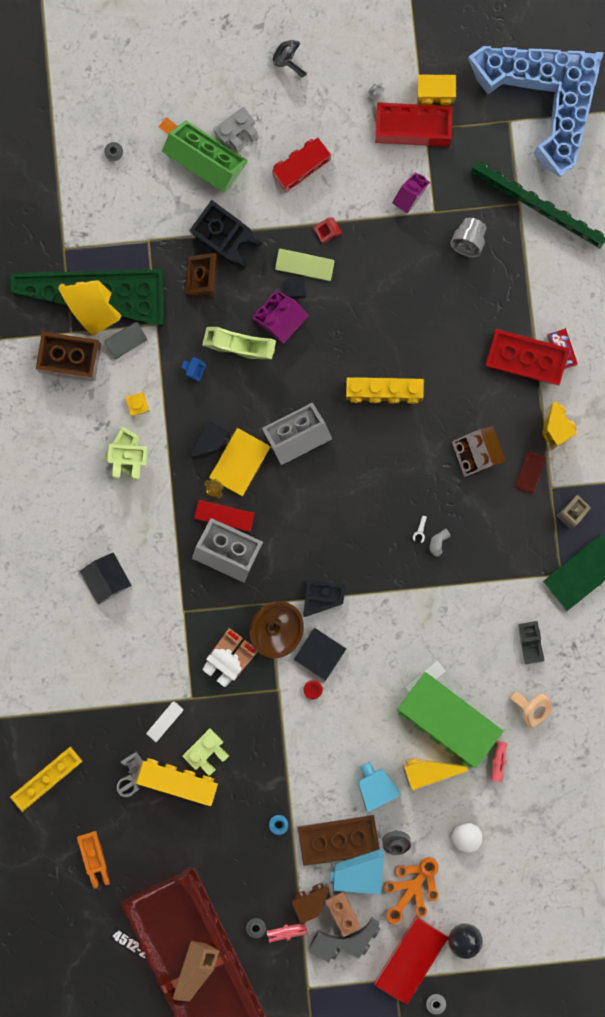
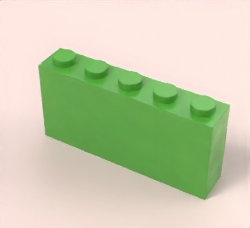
M427 672L421 675L397 707L400 711L399 716L406 721L409 719L414 721V727L422 733L425 730L430 733L431 736L429 738L438 745L440 742L447 746L445 750L452 756L459 755L462 758L460 762L469 769L471 766L474 768L478 767L503 733L501 728Z

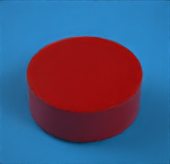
M310 680L304 685L303 690L307 698L314 700L322 695L323 688L318 681Z

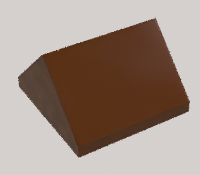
M216 253L188 258L185 294L215 296L218 265Z

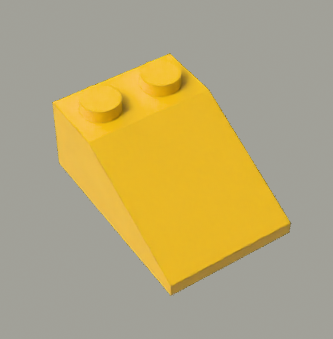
M416 757L405 760L406 764L402 765L412 790L468 771L467 767L463 764L418 759Z

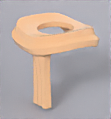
M514 692L510 697V700L523 710V718L529 728L536 727L551 714L553 709L549 697L543 693L534 697L530 702L517 692ZM543 706L544 711L533 718L534 711L538 707Z

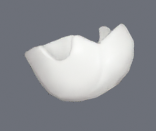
M465 823L454 828L451 834V841L455 849L463 853H472L481 846L483 834L478 826L472 823Z

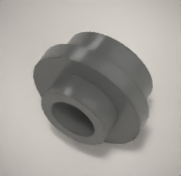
M117 142L107 144L104 149L106 158L110 161L121 159L123 156L122 146ZM115 148L117 152L112 154L110 153L111 149Z
M253 918L247 923L246 930L250 937L260 938L266 931V925L263 920ZM254 925L260 927L258 932L253 931L252 927Z

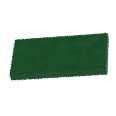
M603 533L542 581L566 611L570 610L605 581V535Z

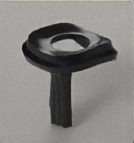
M298 40L282 42L274 53V65L277 67L288 66L299 76H306L307 73L291 61L300 42ZM290 47L287 54L281 57L284 49Z

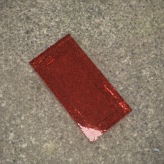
M528 451L515 487L533 494L547 457Z

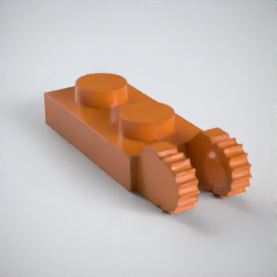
M97 831L77 836L85 868L90 876L93 888H98L99 883L95 873L99 871L102 873L105 885H109L110 879L106 870L107 865Z

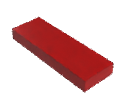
M199 500L194 519L209 522L212 518L231 528L251 532L255 513Z

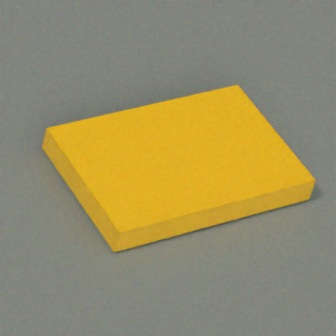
M237 428L209 478L243 497L271 446Z

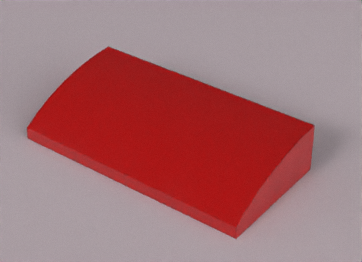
M377 102L375 143L450 147L452 106Z
M416 915L374 981L375 986L408 1004L447 942L448 936Z

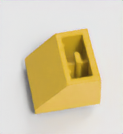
M557 401L547 408L542 431L543 437L552 450L577 434L575 423L567 418L565 415L567 413L566 409L561 403L558 404Z

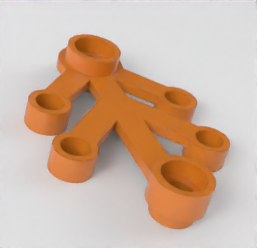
M426 857L421 860L419 865L406 867L398 865L395 869L398 877H405L407 874L412 873L419 874L413 880L385 882L384 889L387 893L407 889L397 905L387 910L386 917L390 923L397 924L401 921V912L414 894L417 905L415 908L416 914L419 917H424L427 914L421 885L426 878L429 888L427 891L428 899L431 901L438 899L439 893L436 890L434 875L438 872L439 867L435 859ZM428 863L431 864L432 869L426 870L425 865ZM404 868L405 873L402 875L399 874L398 869ZM387 884H393V889L387 890ZM435 891L436 897H429L430 892ZM420 907L425 909L423 914L418 913ZM396 911L398 916L392 918L390 916L391 912Z

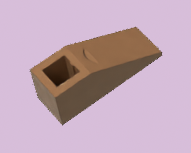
M190 942L173 999L190 1001L213 972L219 950L206 943Z

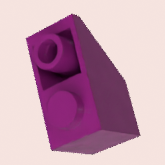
M415 172L401 186L392 204L408 213L431 182L423 175Z

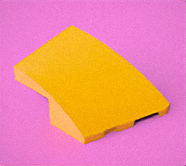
M99 280L87 283L77 282L75 285L69 286L59 285L58 289L66 304L92 336L120 320L121 314L108 303L111 292Z

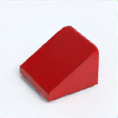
M328 217L313 227L322 244L342 234L333 217Z

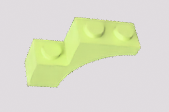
M207 327L202 345L219 352H232L248 359H272L276 341L270 338L247 336L219 327Z

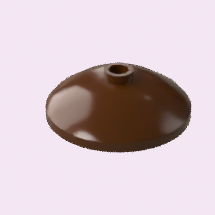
M273 601L261 607L253 617L250 626V639L254 648L268 658H281L293 652L299 645L304 632L302 615L295 606L285 601Z

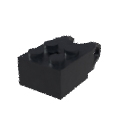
M212 199L189 230L190 234L227 261L237 263L246 268L247 263L238 254L239 246L245 242L256 244L259 247L263 244V242L255 237L248 226ZM220 224V231L213 232L212 225Z

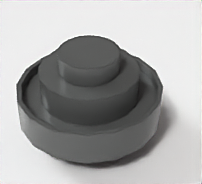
M402 831L388 832L382 838L383 849L393 855L404 854L411 848V838Z

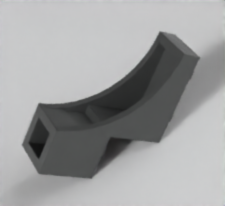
M372 917L362 929L345 937L329 935L318 930L308 949L328 963L331 959H336L340 952L339 946L360 958L362 954L365 956L369 950L370 945L368 943L371 938H376L381 929L378 927L380 925L379 921Z

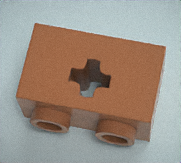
M337 891L326 897V903L343 937L361 928V924L344 891Z

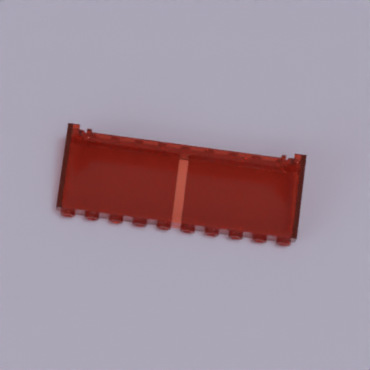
M188 867L121 902L122 910L130 920L131 929L139 939L140 948L148 958V964L156 975L158 985L163 989L165 1000L171 1006L174 1017H266L210 898L193 867ZM190 942L206 943L219 950L213 972L190 1001L173 999Z

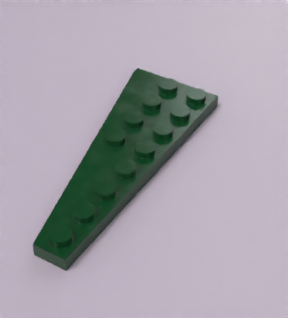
M162 269L11 273L12 294L62 305L67 304L58 289L60 284L69 286L75 285L77 282L87 283L99 280L111 292L108 303L121 314L122 318L164 326Z

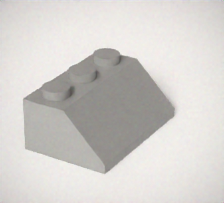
M313 403L262 428L281 465L332 439L324 420Z
M211 518L196 545L192 559L241 582H245L263 542Z

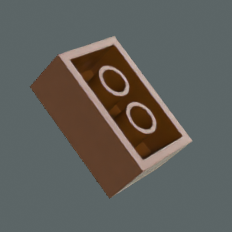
M42 331L36 370L44 374L95 381L101 343L96 339Z

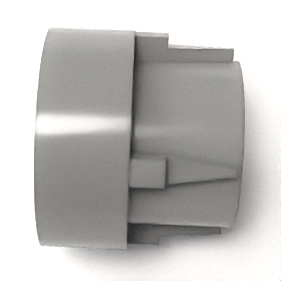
M465 218L459 229L454 232L450 242L451 247L459 254L467 257L479 256L485 244L483 237L487 230L486 225L475 218Z

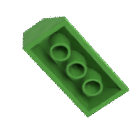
M187 120L169 133L161 151L170 159L177 161L184 168L191 170L201 179L208 181L215 188L223 192L233 185L248 162L247 159Z

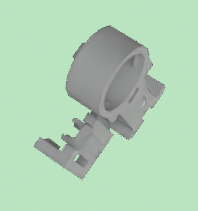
M137 752L121 761L124 766L127 765L130 771L128 772L131 773L127 777L122 778L117 784V791L123 797L132 796L140 789V785L135 784L142 761ZM124 780L131 781L129 784L120 789V785ZM134 785V789L131 793H122Z

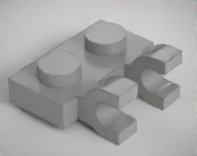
M244 107L214 128V132L225 145L230 142L237 152L244 148L242 146L243 143L237 137L244 131L252 141L259 138L257 130L252 126L255 124V120Z

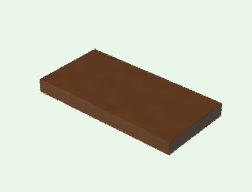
M374 815L297 826L303 866L352 859L380 850Z

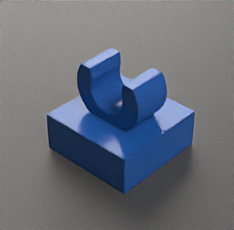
M193 357L191 363L184 361L181 368L187 371L186 375L200 382L206 364L200 359Z

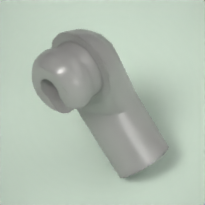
M447 529L431 538L429 549L434 556L442 554V542L451 537Z

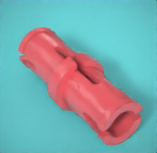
M495 742L494 756L491 758V763L493 764L490 780L503 782L504 765L507 763L505 755L508 743Z
M305 922L291 926L287 924L283 928L267 930L269 943L284 939L288 941L292 937L308 935Z

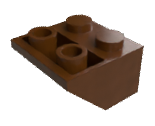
M493 426L476 430L452 441L464 477L506 462Z

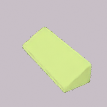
M279 249L275 270L331 281L335 260Z

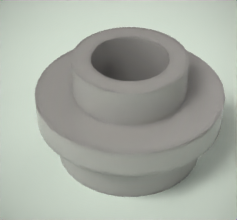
M432 994L428 997L426 1006L432 1014H441L446 1008V1001L440 994ZM435 1001L440 1003L438 1008L433 1007Z

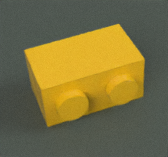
M418 75L417 103L422 105L440 103V105L447 106L455 102L456 75Z

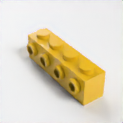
M347 378L346 400H350L352 403L369 400V403L388 401V403L396 404L400 403V401H407L408 404H418L419 401L423 400L424 379Z
M147 758V761H141L135 784L207 806L212 805L218 783L213 782L214 778L203 775L201 779L195 777V772L184 770V773L178 772L175 766L166 764L165 767L158 765L159 761Z

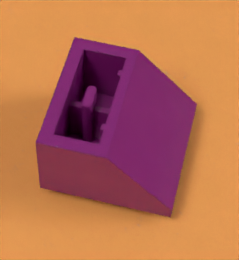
M276 290L252 318L270 335L284 344L309 315L295 300Z

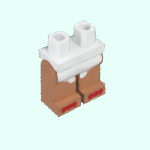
M230 628L208 656V661L203 668V671L210 676L217 668L223 673L217 682L224 687L232 680L235 681L258 653L250 643L244 640L233 655L232 653L243 638Z

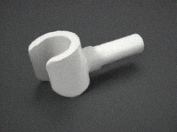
M422 516L418 531L415 532L413 535L414 541L415 536L417 534L422 535L421 543L425 539L423 531L427 518L426 516Z

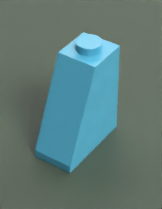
M377 850L335 864V871H331L330 883H334V891L381 894L384 850Z

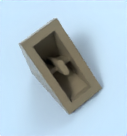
M576 495L557 517L567 527L572 529L581 521L591 507L581 497Z

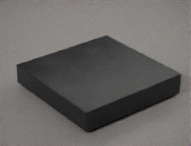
M314 628L294 660L326 681L347 648Z

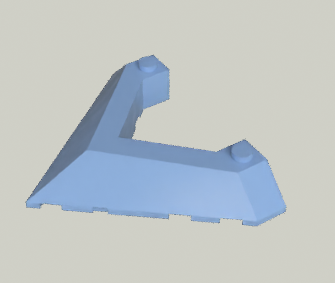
M483 46L470 55L468 59L476 80L487 94L502 84L555 92L549 138L539 144L533 154L545 169L559 177L576 165L604 52H561V50L530 48L528 50H520L511 47H502L501 49Z

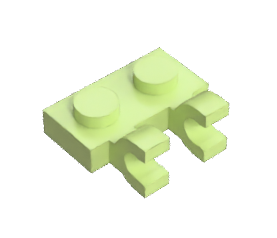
M109 444L107 464H113L112 478H120L121 465H132L131 479L139 480L140 466H146L147 446Z
M209 728L183 757L195 770L201 766L208 775H211L216 769L207 759L215 753L222 761H225L229 755L220 747L224 742Z

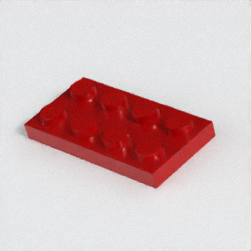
M496 329L486 367L560 386L570 348Z

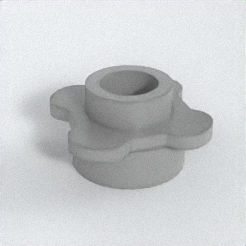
M382 82L378 85L374 84L369 89L368 93L370 95L367 99L372 98L376 101L383 94L385 89L382 87Z

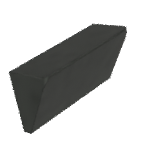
M135 322L106 339L105 343L114 358L117 359L148 339L138 322Z

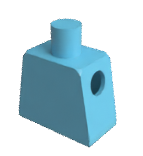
M370 762L360 766L364 777L359 779L358 783L368 812L401 796L399 790L382 768L374 771Z

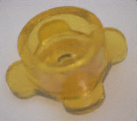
M212 479L211 481L206 480L204 482L208 495L217 496L218 498L223 496L221 493L223 485L220 481Z

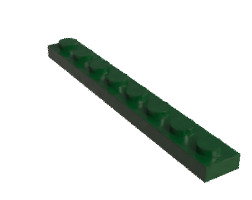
M476 161L472 167L471 173L590 244L600 249L605 243V237L601 231L597 229L592 230L587 227L588 224L584 221L575 220L569 212L558 210L552 202L541 200L535 192L526 191L521 184L509 181L504 174L492 171L487 164Z

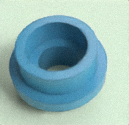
M276 815L271 818L269 828L276 835L284 834L288 829V821L284 816ZM277 821L282 822L281 828H276L275 823Z

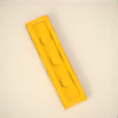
M69 747L10 796V798L23 812L82 763V759L72 747Z

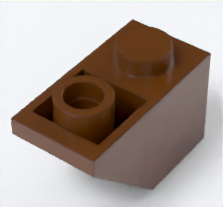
M323 883L314 885L312 887L313 890L307 893L301 891L294 895L295 898L292 899V904L301 924L320 915L329 892L328 884L323 885Z

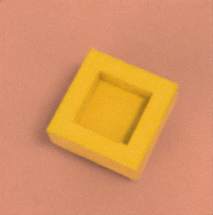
M144 392L125 397L131 416L150 411Z

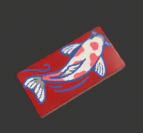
M566 328L549 333L547 335L549 343L570 348L565 369L578 365Z

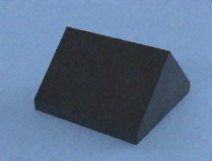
M114 552L94 560L80 571L98 605L132 586Z

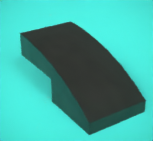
M538 621L518 624L525 665L544 662Z

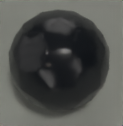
M461 923L450 931L448 945L455 956L461 959H470L481 951L483 937L480 930L474 925Z

